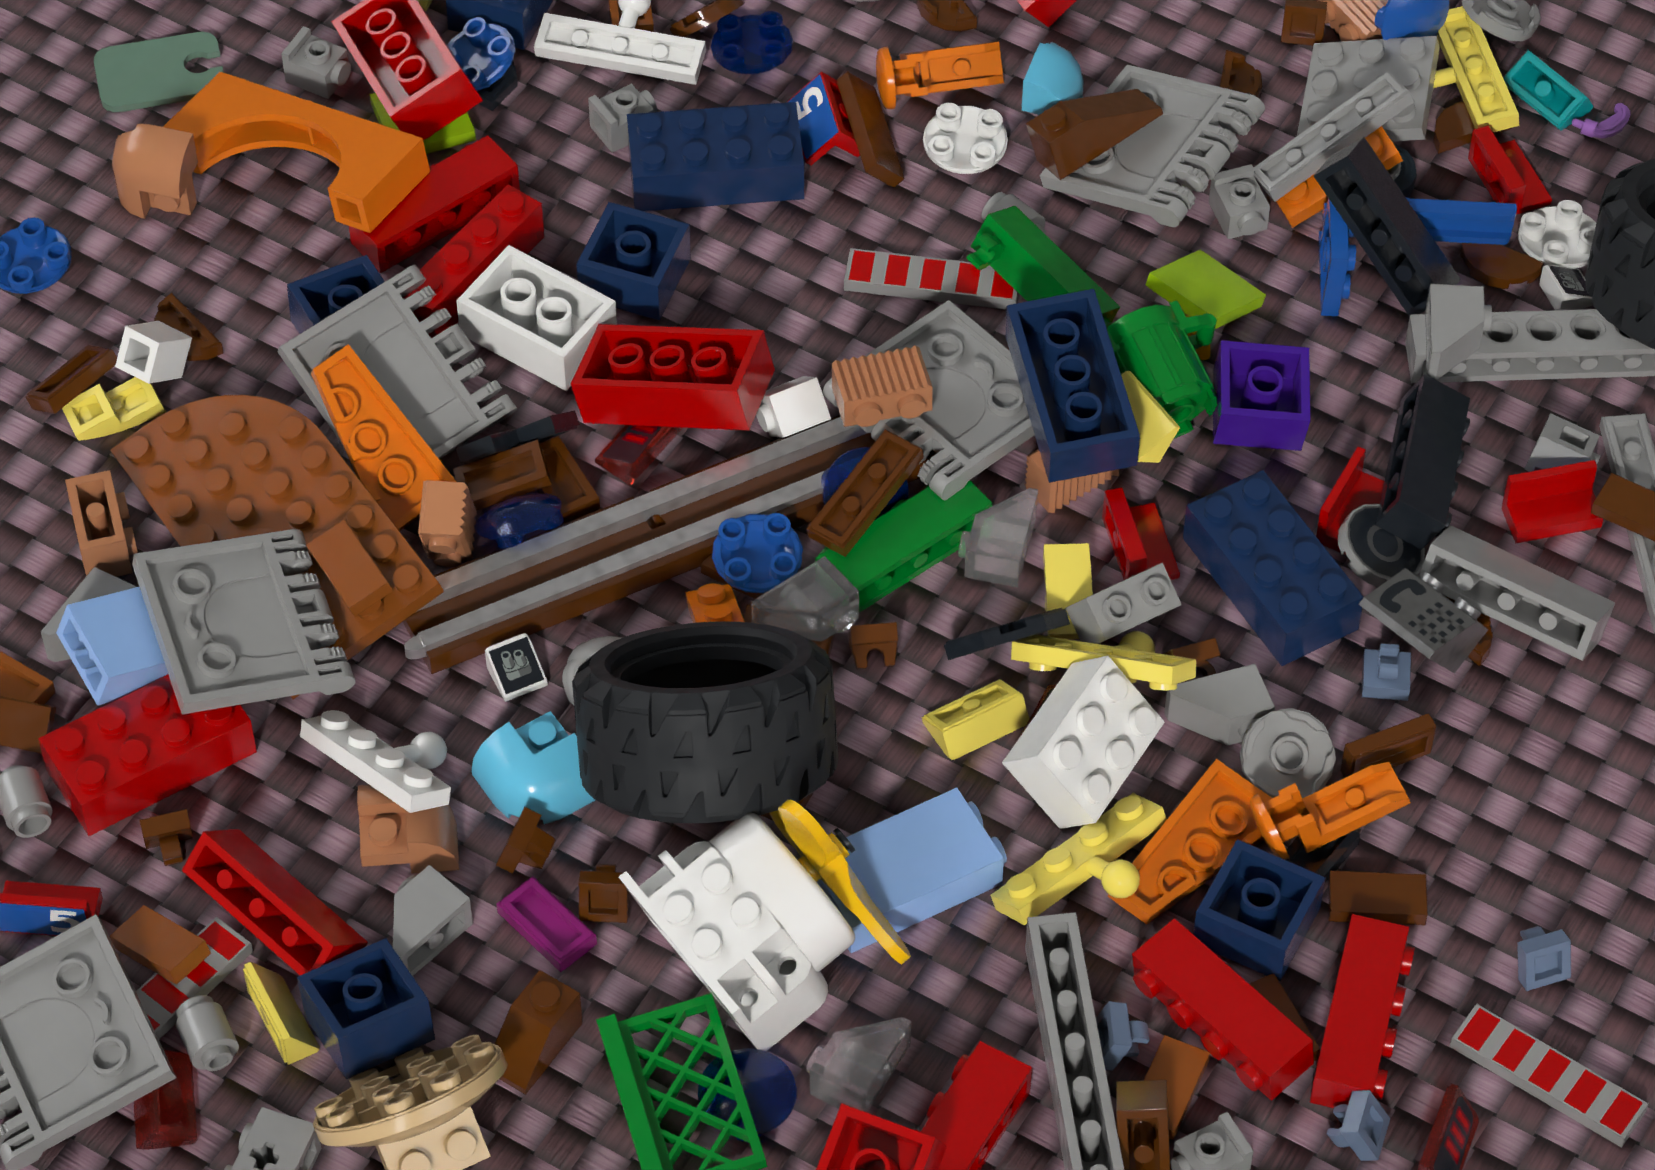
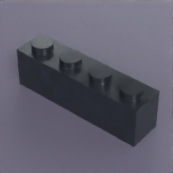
M1365 137L1331 155L1314 174L1315 179L1409 317L1411 314H1420L1426 310L1430 284L1457 285L1461 280Z
M1426 374L1401 399L1375 524L1421 550L1435 536L1438 537L1451 523L1452 514L1449 513V507L1458 488L1455 475L1464 456L1461 444L1470 425V419L1467 418L1470 398Z

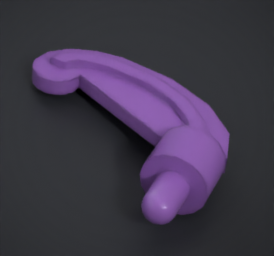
M1618 103L1614 107L1616 114L1600 123L1586 118L1585 121L1573 119L1572 125L1581 129L1580 134L1591 138L1603 139L1613 137L1627 125L1630 118V110L1626 105Z

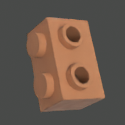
M110 470L65 479L86 576L94 567L115 577L133 573L129 555L138 553L132 527L123 528L121 521L130 518L124 492L115 494Z

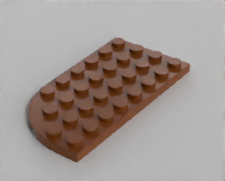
M223 395L193 401L162 414L110 450L180 547L290 529L302 531L307 544L342 520H345L393 589V592L354 617L308 550L313 565H311L308 571L300 574H316L321 585L319 589L325 594L334 619L332 625L334 624L339 635L337 641L330 645V647H327H342L347 660L354 657L444 592L440 583L322 431L305 415L288 405L275 400L250 395ZM299 695L291 696V698L295 699Z

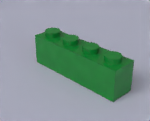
M970 480L963 489L945 501L934 493L928 484L924 490L910 499L900 500L889 512L874 520L846 557L825 547L815 557V585L850 619L991 530L992 502Z

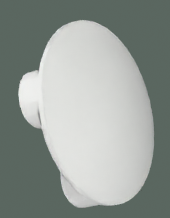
M944 103L937 108L936 115L926 125L923 135L924 148L929 158L939 167L958 174H974L993 167L1004 156L1008 143L1007 132L1003 125V117L998 111L993 109L984 110L974 106H958L954 103Z
M1563 200L1557 206L1545 207L1524 214L1519 225L1518 240L1523 250L1529 256L1538 261L1540 260V262L1542 261V263L1545 262L1544 265L1563 266L1570 269L1580 268L1588 265L1596 222L1588 215L1582 213L1583 209L1579 203L1572 200Z

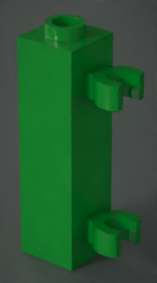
M1012 206L987 215L971 244V247L976 252L970 253L966 257L978 270L985 269L990 265L1026 301L1094 289L1106 326L1108 327L1112 324L1120 306L1019 208Z

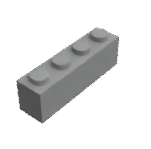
M1451 525L1430 544L1420 572L1421 574L1423 570L1427 571L1446 586L1441 594L1454 600L1461 597L1481 613L1582 661L1601 641L1615 602Z

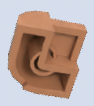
M137 124L134 130L118 135L115 141L112 168L120 203L130 214L145 219L150 208L153 207L166 212H177L191 216L197 204L192 174L198 163L193 133L156 125Z
M358 785L357 803L362 867L410 863L411 874L420 873L428 865L438 872L459 870L457 824L450 805L409 813L372 786Z

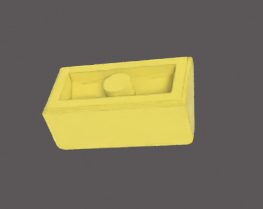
M1125 371L1121 376L1140 434L1138 462L1159 463L1179 431L1180 426L1133 373Z
M1000 679L921 717L924 726L945 755L951 760L958 759L1026 726L1030 720L1023 694Z
M252 962L244 964L243 972L247 991L284 1062L290 1065L317 1053L319 1045L282 976Z

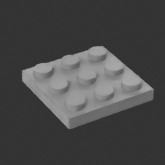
M1437 36L1314 43L1297 136L1389 71L1410 92L1414 103L1383 124V129L1391 141L1425 140L1440 49Z

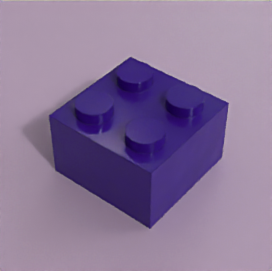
M1221 340L1213 368V388L1216 392L1218 404L1213 412V444L1301 451L1310 425L1309 348Z

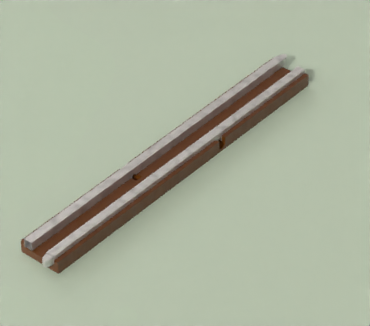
M841 415L831 418V420L651 489L649 493L637 498L633 496L433 575L440 583L444 592L403 621L411 636V639L404 645L405 656L408 659L423 658L431 674L484 654L489 646L523 633L529 636L701 567V563L713 553V542L718 535L720 524L729 518H739L749 514L770 515L780 513L790 520L792 529L813 521L875 443V440L872 439L870 432L866 433L859 425L844 427ZM934 450L930 452L925 461L918 464L903 485L920 479L917 476L921 469L920 467L937 454Z

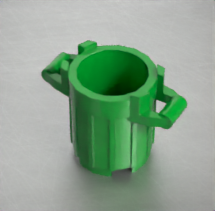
M1178 301L1169 302L1170 306L1153 305L1137 309L1124 315L1110 326H1106L1121 375L1125 371H1131L1180 426L1174 439L1194 430L1190 421L1204 410L1211 416L1218 405L1213 383L1196 352V349L1212 343L1217 320L1214 315L1208 313L1186 317ZM1197 331L1195 335L1188 336L1189 333Z

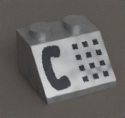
M1405 568L1366 595L1359 603L1362 608L1427 658L1454 674L1488 631L1486 627L1477 621L1481 614L1480 611L1461 597H1458L1454 603L1441 594L1446 586L1425 570H1423L1420 576H1417Z

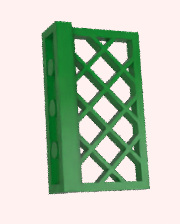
M712 993L617 1022L615 1014L596 1019L641 1170H673V1166L683 1150L704 1159L698 1170H759L768 1167ZM707 1011L710 1023L701 1038L680 1029L687 1017ZM650 1028L664 1033L654 1052L635 1045L632 1034ZM714 1035L718 1045L710 1042ZM674 1038L695 1047L684 1066L663 1057ZM704 1051L723 1060V1065L714 1079L693 1071ZM639 1058L647 1061L643 1070ZM656 1066L677 1075L666 1094L647 1086V1081ZM727 1076L729 1078L731 1087L723 1084ZM686 1080L708 1088L697 1108L675 1099ZM717 1093L735 1100L737 1103L728 1121L706 1112ZM652 1100L660 1103L656 1111ZM669 1108L691 1117L680 1136L660 1128V1123ZM740 1119H742L745 1129L737 1126ZM700 1121L721 1130L710 1150L689 1141ZM731 1135L748 1142L753 1155L734 1161L719 1154ZM665 1142L673 1145L669 1154Z

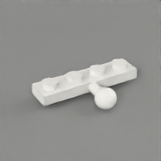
M618 0V5L622 11L618 26L544 13L534 44L535 56L697 84L706 53L705 41L635 29L638 17L648 11L651 0Z
M325 711L321 716L302 719L301 738L409 813L449 805L451 787L428 770L438 767L446 758L447 746L440 735L433 732H423L418 734L410 745L393 748L379 739L376 733L366 730L350 719L348 714L341 711Z

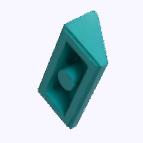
M1529 50L1503 77L1510 91L1560 131L1571 125L1573 119H1580L1594 107L1587 96Z

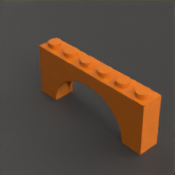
M219 72L163 126L193 133L198 160L194 173L200 175L225 158L259 148H297L314 152L329 159L340 168L336 178L327 188L335 221L371 233L430 172L423 138L223 72Z

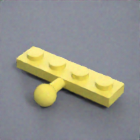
M1463 6L1449 9L1446 21L1438 30L1437 35L1439 45L1449 67L1436 70L1433 90L1437 87L1456 83L1475 129L1489 126L1492 132H1497L1519 126V113L1482 28L1469 17Z
M1141 631L1127 633L1121 639L1118 646H1107L1043 635H1033L1012 641L1011 660L1029 662V669L1053 671L1057 667L1068 669L1075 662L1109 656L1131 683H1136L1137 680L1148 681L1149 688L1154 690H1175L1178 683L1196 678V659L1155 653V644L1152 638Z
M1135 793L1120 799L1114 807L1101 815L1096 823L1081 827L1075 835L1058 847L1046 852L1043 858L1022 873L1011 877L1005 885L992 893L990 896L995 909L1026 925L1027 917L1040 915L1092 876L1101 880L1104 890L1112 897L1121 899L1133 895L1140 884L1138 869L1129 861L1116 859L1165 823L1167 818L1163 807Z

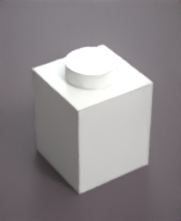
M160 321L125 326L115 367L148 384L182 378L192 337Z
M802 376L766 390L756 414L761 428L765 432L768 431L771 437L785 438L831 420L817 377Z

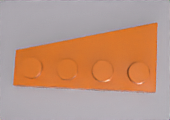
M349 344L312 370L311 376L357 478L395 527L401 531L420 517L423 481H457Z
M1216 759L1132 862L1140 875V884L1136 892L1127 898H1115L1109 894L1108 897L1147 925L1217 875L1237 839L1254 847L1264 841L1254 819L1250 799L1257 793L1263 803L1272 799V797Z

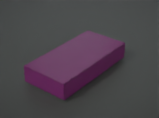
M534 876L530 877L496 904L497 913L560 972L564 971L597 945L596 934Z

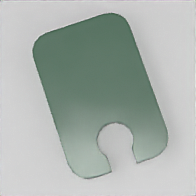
M194 32L100 49L94 56V66L102 106L107 111L124 112L190 101L219 72L224 73L223 66L210 68L202 73H193L185 68L187 62L194 58L203 57L211 59L220 57L216 37L208 32Z

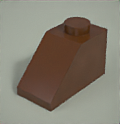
M541 970L537 972L510 1006L495 1042V1045L501 1048L507 1062V1069L500 1077L501 1081L525 1095L583 1024L581 997L578 991Z
M1167 1080L1117 1081V1132L1124 1170H1170Z

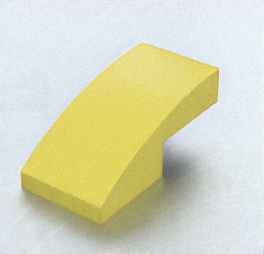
M136 377L106 393L101 385L98 384L79 394L62 408L79 441L122 432L166 412L152 383L148 384Z
M1089 543L1044 544L1043 564L1046 612L1061 607L1063 610L1093 595ZM1069 615V625L1047 631L1049 637L1079 639Z

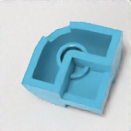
M1054 42L1039 44L1023 80L1022 111L1040 115L1060 101L1083 98L1084 79L1081 68L1070 51Z
M551 711L517 729H514L510 722L506 723L494 731L481 744L473 758L472 776L495 807L508 819L511 815L519 817L524 807L541 814L540 820H543L545 825L560 820L595 801L582 786L577 736L575 733L568 735Z

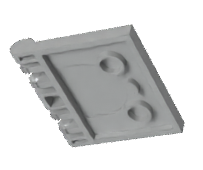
M1127 64L1104 94L1139 89L1162 108L1163 115L1062 180H1059L1045 168L1040 174L1043 188L1149 215L1161 225L1177 227L1186 216L1188 209L1190 210L1195 204L1196 197L1191 191L1204 192L1209 180L1214 179L1229 159L1230 153L1234 152L1238 147L1239 140L1236 134L1239 136L1247 135L1251 130V125H1254L1264 113L1265 105L1258 97L1251 94Z
M416 264L408 267L281 345L277 352L341 442L311 376V372L316 366L349 344L427 445L441 459L483 431L494 427L508 418L517 410V407L510 397L505 394L480 409L479 406L494 397L503 389L496 380L486 383L471 395L465 388L463 383L482 373L486 364L479 357L454 372L451 367L466 359L476 350L458 324H455L435 337L430 338L429 333L442 326L452 317L448 310L445 308L437 310L421 322L413 314V311L428 304L436 295L431 286L428 285L408 298H402L426 281V278Z
M950 300L865 355L867 357L871 353L876 355L879 352L886 353L888 350L894 352L897 348L903 350L905 347L911 349L914 345L918 346L933 387L932 411L923 412L916 418L907 419L900 416L880 420L873 426L861 427L866 433L870 432L872 439L875 441L886 429L922 448L924 458L920 463L925 461L930 452L934 450L937 454L932 456L930 460H927L926 463H923L917 476L926 485L929 484L930 489L944 501L963 489L970 479L1035 435L1010 351ZM831 378L825 384L822 393L827 400L837 407Z
M290 529L134 554L132 566L182 715L318 691L325 695L345 692L355 685L356 680L351 666L347 662L348 660L343 648H339V646L327 647L334 644L339 635L334 624L332 625L334 619L325 594L319 589L321 588L319 579L316 574H300L308 571L311 565H313L302 531Z
M96 914L0 967V1120L16 1113L19 1107L22 1110V1113L7 1120L4 1124H0V1157L6 1170H20L39 1160L47 1149L177 1078L106 928Z

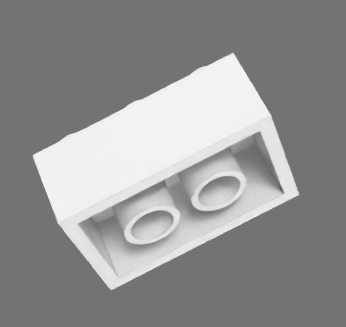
M510 245L502 251L456 300L459 326L468 339L565 391L571 386L573 377L598 324L617 325L615 300Z
M1109 656L1075 662L1068 668L1002 763L1059 829L1093 824L1100 818L1165 722Z

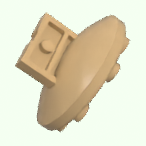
M479 1035L462 1038L453 1043L451 1047L424 1054L422 1048H415L397 1056L394 1059L396 1065L378 1073L377 1068H371L351 1077L349 1081L352 1087L314 1108L317 1115L314 1119L313 1127L319 1141L324 1145L338 1147L376 1146L385 1170H463L491 1157L471 1106L500 1079L507 1069V1062L498 1045L491 1042H481ZM400 1074L398 1077L390 1081L389 1077Z

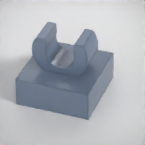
M1380 643L1379 650L1364 649L1362 697L1408 701L1410 693L1411 652H1399V645Z
M1540 926L1520 931L1523 941L1517 942L1518 980L1526 991L1571 978V940L1562 929L1545 934Z
M1108 1001L1096 1017L1105 1070L1113 1071L1124 1056H1138V1043L1147 1044L1150 1041L1147 1023L1143 1021H1129L1127 1003Z
M1370 1090L1352 1091L1349 1104L1338 1105L1333 1110L1340 1123H1343L1342 1127L1338 1129L1329 1128L1326 1134L1334 1145L1338 1147L1350 1146L1361 1161L1379 1160L1390 1117Z

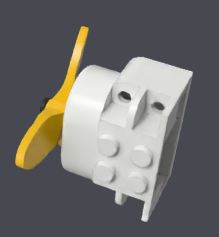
M791 799L778 807L777 811L770 812V815L788 842L801 856L798 860L757 814L747 813L742 818L734 820L709 842H696L674 858L666 850L663 851L658 857L664 866L640 886L636 884L627 871L619 876V879L649 920L707 990L712 993L716 1001L761 1055L822 1006L828 994V984L821 970L848 949L855 941V934L851 926L818 885L817 881L820 879L858 917L894 960L902 965L911 957L902 939L874 904L846 861V858L850 855L848 851L850 853L855 851L853 845L838 828L833 830L835 835L832 832L827 835L816 819L803 806Z

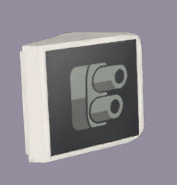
M1556 265L1543 266L1539 285L1555 310H1579L1593 305L1592 297L1588 295L1586 290L1585 278L1579 269H1570Z
M526 633L486 648L487 669L505 702L548 686L532 642Z

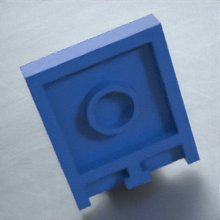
M1405 197L1434 241L1505 245L1510 242L1517 213V204ZM1328 198V202L1324 203L1322 213L1323 229L1319 231L1320 306L1321 316H1338L1341 299H1349L1351 276L1347 271H1354L1356 245L1349 244L1348 238L1355 236Z

